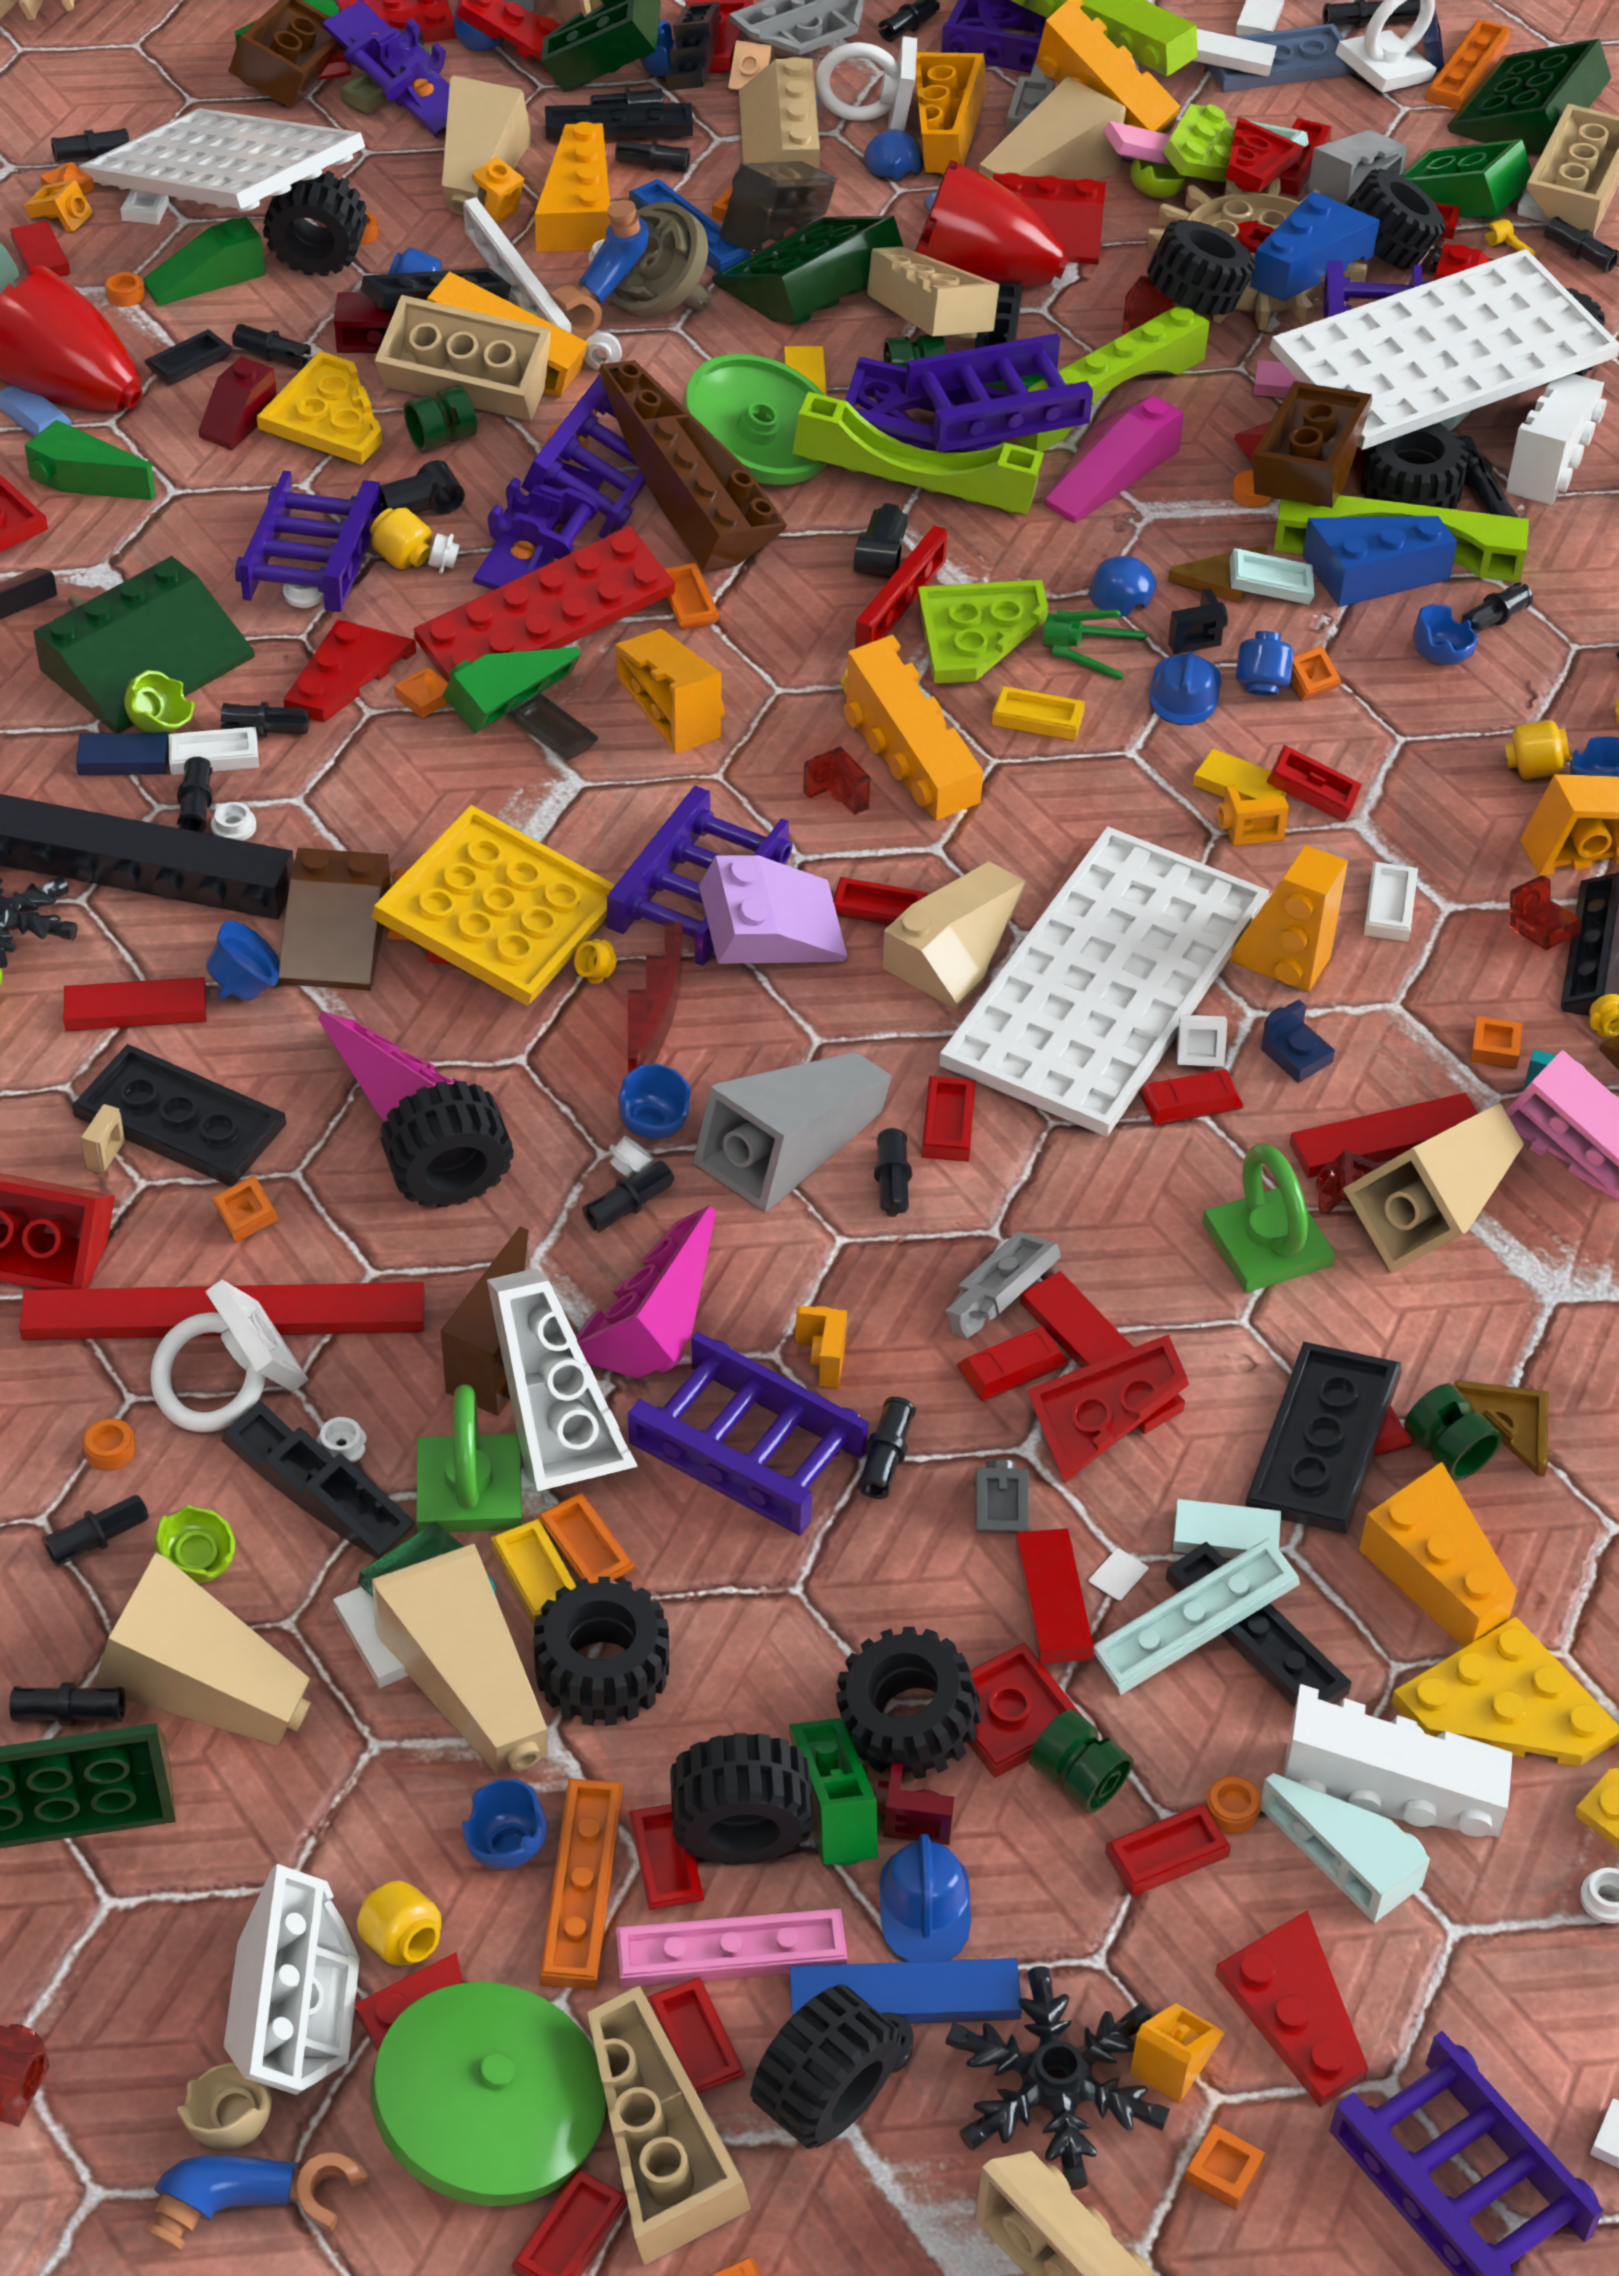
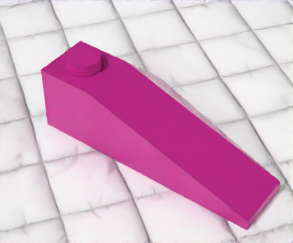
M322 1011L318 1018L376 1112L384 1121H388L386 1115L392 1108L400 1106L399 1101L405 1096L411 1097L417 1093L416 1090L425 1086L426 1088L434 1087L438 1082L446 1081L447 1084H453L455 1081H461L457 1078H454L452 1081L435 1072V1065L398 1050L399 1045L357 1021Z

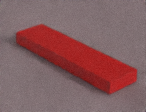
M933 525L856 620L855 649L885 638L916 600L918 587L927 586L944 565L947 548L946 529Z
M1465 1092L1292 1132L1289 1144L1307 1178L1396 1158L1426 1140L1477 1115L1478 1112Z
M1061 1271L1021 1294L1020 1304L1045 1328L1081 1368L1134 1348ZM1177 1394L1137 1425V1427L1143 1434H1146L1182 1413L1185 1400Z

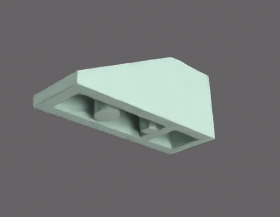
M1275 1773L1265 1779L1261 1797V1810L1373 1923L1377 1922L1423 1886L1430 1858L1426 1855L1425 1849L1419 1840L1410 1833H1404L1391 1819Z

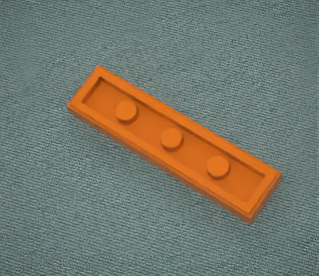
M1477 19L1427 89L1425 101L1460 110L1508 42L1511 28Z
M568 1778L540 1969V1985L597 1990L622 1808L623 1783Z

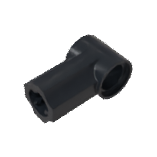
M440 460L424 464L415 476L380 485L381 512L388 508L395 510L396 508L405 507L413 514L428 509H433L439 514H449L456 511L462 505L465 498L464 489L450 467Z
M884 503L881 508L874 509L866 534L859 535L853 564L854 572L891 578L899 568L902 541L908 525V515L903 513L898 505Z

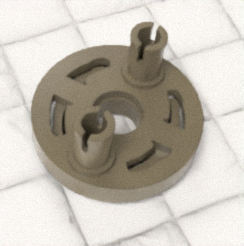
M672 202L652 203L637 210L636 214L638 217L644 219L648 225L647 249L640 260L608 297L625 312L639 318H652L663 315L673 310L682 302L686 303L695 312L706 310L698 302L701 299L709 306L712 300L710 291L698 284L705 269L708 256V239L700 221L682 206Z

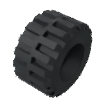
M1385 169L1371 170L1344 204L1380 220L1373 254L1385 262L1401 268L1412 269L1413 265H1417L1446 228L1444 218L1439 209L1427 194L1408 179Z
M326 171V174H321L314 179L299 180L291 184L290 191L273 196L263 222L265 224L263 234L265 238H268L267 246L270 251L277 252L276 258L281 263L286 261L290 264V269L297 271V268L304 270L306 275H313V272H318L320 276H328L330 270L336 274L343 270L344 265L348 267L352 263L354 256H356L367 223L366 205L364 201L359 200L360 193L356 188L350 189L348 187L349 182L343 177L340 180L335 178V173ZM304 218H311L323 223L326 227H319L313 225Z
M1179 220L1172 221L1167 225L1147 267V273L1155 287L1177 304L1200 313L1226 315L1235 310L1256 266L1249 250L1230 234L1206 223Z
M1432 424L1366 448L1361 477V492L1368 499L1455 509L1461 499L1469 452L1466 451L1467 446L1464 441L1459 440V435L1454 431H1448L1447 427L1441 424Z
M446 1081L438 1082L434 1087L426 1088L425 1086L416 1090L417 1093L411 1097L405 1096L399 1101L400 1106L392 1108L386 1115L388 1121L382 1123L380 1130L382 1133V1137H380L397 1188L411 1202L418 1200L419 1205L426 1207L432 1204H437V1207H448L452 1203H458V1205L468 1202L467 1199L474 1196L478 1198L487 1193V1188L495 1187L501 1181L500 1175L507 1173L511 1167L510 1160L514 1156L511 1139L494 1097L489 1091L484 1092L482 1086L477 1084L468 1086L466 1081H455L453 1084H447Z
M598 1577V1583L590 1584L587 1578L575 1581L576 1588L570 1590L564 1586L556 1591V1601L547 1599L541 1607L542 1617H536L533 1644L536 1680L539 1690L545 1691V1700L552 1708L560 1705L561 1715L570 1720L575 1715H579L582 1718V1724L592 1726L595 1719L605 1720V1726L616 1725L617 1717L625 1716L630 1721L639 1716L638 1708L640 1706L647 1710L656 1703V1693L662 1694L666 1687V1675H669V1627L667 1619H664V1610L659 1602L651 1603V1594L644 1588L634 1591L632 1590V1582L621 1579L619 1584L610 1583V1577ZM599 1642L613 1643L626 1649L625 1652L616 1657L602 1660L587 1658L577 1653L583 1647Z
M903 1627L902 1634L897 1635L893 1634L892 1629L880 1632L881 1640L874 1643L868 1638L860 1644L863 1651L860 1655L850 1654L845 1661L849 1672L839 1673L837 1684L840 1692L836 1693V1701L840 1710V1716L857 1754L863 1761L868 1759L872 1769L882 1773L888 1767L891 1773L892 1762L903 1763L902 1779L906 1772H912L915 1779L926 1778L927 1769L935 1767L937 1773L948 1769L946 1761L949 1758L953 1757L959 1761L966 1754L964 1742L973 1744L978 1734L975 1724L981 1723V1709L978 1704L980 1702L964 1655L962 1652H957L955 1644L947 1637L940 1641L937 1632L925 1629L922 1635H917L915 1627ZM922 1688L936 1693L930 1704L917 1714L908 1717H892L882 1713L887 1703L894 1696L905 1690Z
M734 1733V1735L728 1736L720 1735L712 1737L706 1742H698L690 1746V1750L681 1752L676 1757V1763L672 1764L670 1784L673 1836H675L677 1845L681 1848H686V1853L691 1856L702 1857L704 1861L712 1863H725V1865L755 1864L783 1857L784 1853L793 1852L800 1847V1843L807 1841L810 1837V1830L813 1829L809 1763L808 1759L803 1757V1751L797 1746H790L789 1741L782 1738H770V1735L759 1733L755 1735L746 1733Z
M839 1984L832 1988L830 1987L805 2003L786 2022L772 2040L758 2065L752 2082L750 2094L752 2101L808 2149L820 2147L850 2127L878 2095L896 2063L901 2047V2031L848 1986Z

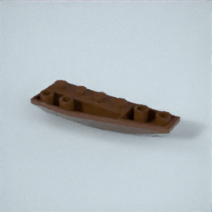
M635 360L600 365V376L630 452L663 513L703 571L737 566L785 530L787 524L747 467Z

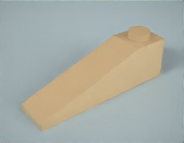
M988 861L913 903L884 930L882 969L957 1010L983 985L988 974V966L1000 946L1004 929L1010 923L1023 893L1025 880Z

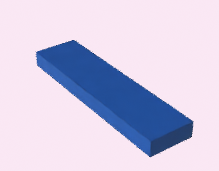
M656 179L629 192V200L635 204L637 210L652 203L672 202L682 206L696 217L704 227L708 239L706 264L717 273L751 256L750 249L660 179Z
M1017 1958L790 1966L792 2016L816 1995L830 1987L843 1984L848 1986L880 2014L886 2012L898 2014L905 2018L908 2023L1021 2019L1022 2008L1018 2003L1021 1993Z

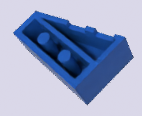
M1312 191L1256 249L1254 259L1256 267L1252 273L1250 287L1279 300L1286 301L1320 284L1321 277L1325 276L1328 260L1343 261V270L1346 271L1347 264L1359 258L1362 261L1373 258L1380 220L1334 201L1326 195Z
M1439 516L1308 518L1302 556L1308 564L1313 566V572L1338 607L1450 580L1457 540Z

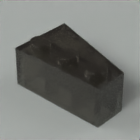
M803 161L741 163L733 177V190L719 237L751 253H758L762 250V243L769 239L777 242L784 238L785 230L791 227L800 229L825 215L837 177Z

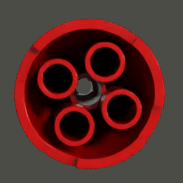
M950 159L915 252L992 282H1023L1022 288L1051 284L1054 277L1061 279L1069 257L1063 255L1065 246L1040 215L1020 197L1000 183L979 171Z
M42 265L29 268L27 272L28 278L16 288L8 284L0 294V380L23 391L43 396L51 403L74 409L96 412H121L126 408L132 409L139 402L143 390L140 388L141 378L134 361L110 323L88 299L71 284Z

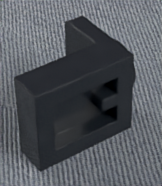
M1211 588L1202 590L1200 606L1171 612L1168 645L1174 655L1221 646L1223 627H1226L1228 624V614L1224 603L1218 602Z

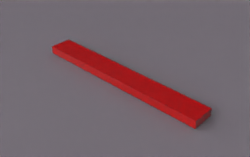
M424 1282L234 1286L260 1303L280 1335L424 1332ZM212 1286L24 1290L19 1331L21 1340L165 1337L174 1326L191 1316L201 1313L219 1312L205 1292ZM210 1332L198 1336H221V1333Z

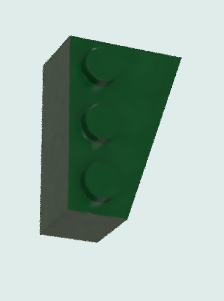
M601 0L603 4L586 16L580 11L543 38L540 62L564 92L577 86H584L591 80L606 73H613L622 66L637 59L648 57L656 51L661 8L660 0Z

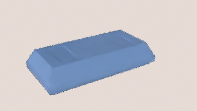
M13 385L0 391V410L34 437L55 420L69 426L72 425V421L43 396L23 391Z

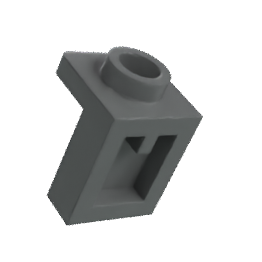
M989 1460L985 1462V1468H976L973 1475V1486H975V1533L1017 1534V1532L1029 1531V1469L1016 1468V1462L1012 1460Z

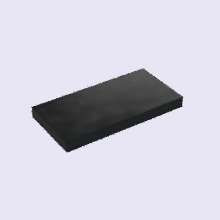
M129 1044L119 1052L72 1104L74 1116L88 1123L92 1122L103 1104L119 1108L126 1140L230 1187L239 1181L286 1125L285 1113Z
M1303 1341L1245 1500L1246 1507L1281 1511L1282 1520L1347 1534L1402 1373L1401 1362Z

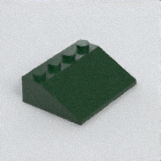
M1600 39L1503 55L1447 125L1449 132L1485 143L1522 139L1527 154L1540 152L1542 155L1567 104L1589 109L1612 78Z
M894 216L821 217L712 276L715 285L772 321H789L790 325H797L812 318L811 313L817 309H827L837 305L840 302L839 297L842 295L857 293L867 288L873 248L904 246Z
M173 556L33 631L40 670L114 733H121L134 726L126 713L124 698L129 681L144 671H159L170 679L181 681L185 697L255 657L253 648L199 577Z
M157 1723L0 1746V1849L176 1822L171 1765L165 1736Z

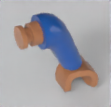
M619 200L608 207L607 213L610 218V225L606 229V238L587 270L578 281L581 288L578 289L573 285H565L550 293L555 303L565 309L562 312L571 323V334L581 339L589 337L596 331L602 318V309L598 304H602L647 249L648 225L644 219L638 217L636 206L630 200Z
M336 2152L316 2155L309 2159L301 2170L298 2169V2163L253 2157L201 2155L188 2158L165 2171L157 2182L154 2190L162 2197L154 2212L159 2217L155 2223L148 2221L143 2231L161 2243L175 2250L182 2251L186 2242L181 2239V2236L185 2230L192 2232L199 2218L210 2221L215 2212L228 2207L290 2205L292 2200H297L300 2202L309 2220L322 2229L333 2233L339 2222L337 2214L320 2206L314 2200L317 2187L325 2180L332 2178L344 2180L350 2187L369 2182V2177L364 2167L353 2157Z

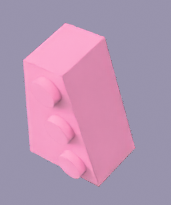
M1562 1049L1505 1112L1518 1134L1532 1142L1530 1150L1540 1156H1543L1547 1151L1571 1164L1568 1172L1619 1201V1097L1611 1093L1586 1071L1579 1062L1575 1061Z

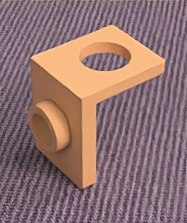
M736 40L728 85L730 91L739 92V89L776 59L772 45Z

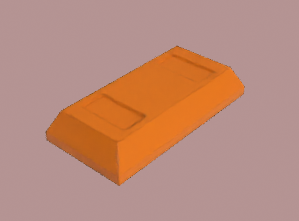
M696 563L664 568L675 582V593L668 596L667 599L682 630L713 625L720 619L718 610Z
M582 1493L537 1514V1519L539 1518L544 1529L580 1579L587 1578L590 1584L598 1583V1577H610V1582L635 1569L634 1563Z

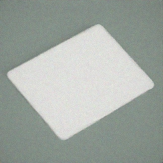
M1117 1548L1088 1581L1117 1601H1121L1147 1572L1149 1567L1120 1548Z

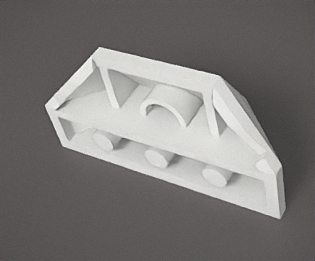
M276 1864L271 1869L237 1943L223 2047L245 2079L298 2095L337 2071L349 2061L360 1957L343 1918L331 1901L334 1896L328 1882Z

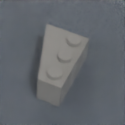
M1367 130L1314 147L1310 178L1305 187V194L1308 195L1314 189L1321 191L1322 195L1345 204L1371 170L1385 169L1401 175L1404 171L1408 146L1372 130Z

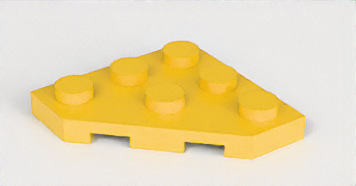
M319 351L257 415L259 430L360 465L383 443L382 429L378 420H375L371 402L364 386L359 381L355 363L323 351Z
M1517 1617L1512 1618L1394 1690L1391 1703L1405 1718L1417 1721V1725L1423 1729L1425 1734L1437 1737L1442 1732L1448 1731L1513 1752L1512 1756L1522 1758L1525 1757L1526 1752L1557 1757V1764L1580 1767L1619 1742V1725Z

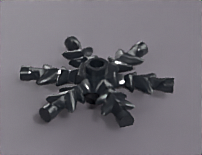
M63 877L53 879L38 888L35 884L31 883L23 894L15 891L13 897L10 898L2 896L3 889L0 888V968L7 967L8 962L5 952H14L17 949L10 942L13 936L9 934V930L19 929L22 935L30 931L41 939H45L47 934L72 941L76 938L78 931L77 923L61 922V918L58 915L45 916L39 915L38 912H29L37 910L40 906L54 904L57 901L55 897L68 893V884Z
M1038 1966L1028 1971L1033 2000L1026 1998L1018 2000L1024 2012L1035 2022V2024H1026L1024 2027L1030 2033L1040 2038L1037 2049L1032 2052L1020 2051L1013 2034H1011L1006 2045L999 2033L989 2023H984L982 2026L983 2036L953 2022L945 2044L956 2049L974 2053L966 2062L967 2066L977 2068L998 2064L994 2076L1002 2075L1014 2069L1022 2077V2086L1018 2092L1008 2089H997V2092L1004 2100L976 2102L973 2108L984 2114V2116L962 2128L959 2134L964 2144L972 2151L982 2145L997 2131H999L1002 2143H1008L1013 2136L1018 2118L1028 2127L1030 2123V2108L1041 2105L1045 2110L1049 2109L1054 2116L1042 2132V2134L1055 2132L1046 2150L1045 2159L1049 2162L1061 2156L1062 2173L1067 2179L1070 2189L1079 2190L1088 2185L1082 2155L1090 2157L1097 2155L1095 2147L1079 2131L1091 2129V2126L1086 2121L1075 2115V2109L1080 2102L1094 2101L1102 2119H1104L1109 2108L1121 2126L1128 2131L1133 2130V2117L1153 2128L1163 2131L1170 2108L1140 2099L1148 2092V2088L1145 2085L1117 2088L1120 2077H1114L1100 2083L1092 2074V2068L1096 2061L1117 2064L1116 2059L1110 2053L1134 2051L1135 2041L1129 2038L1138 2033L1141 2025L1152 2018L1148 2009L1144 2005L1138 2004L1116 2023L1111 2011H1105L1100 2019L1096 2035L1086 2026L1084 2030V2045L1074 2047L1070 2043L1064 2042L1061 2038V2034L1071 2025L1072 2020L1059 2021L1068 2005L1069 1996L1062 1994L1054 1998L1050 1969L1045 1966Z

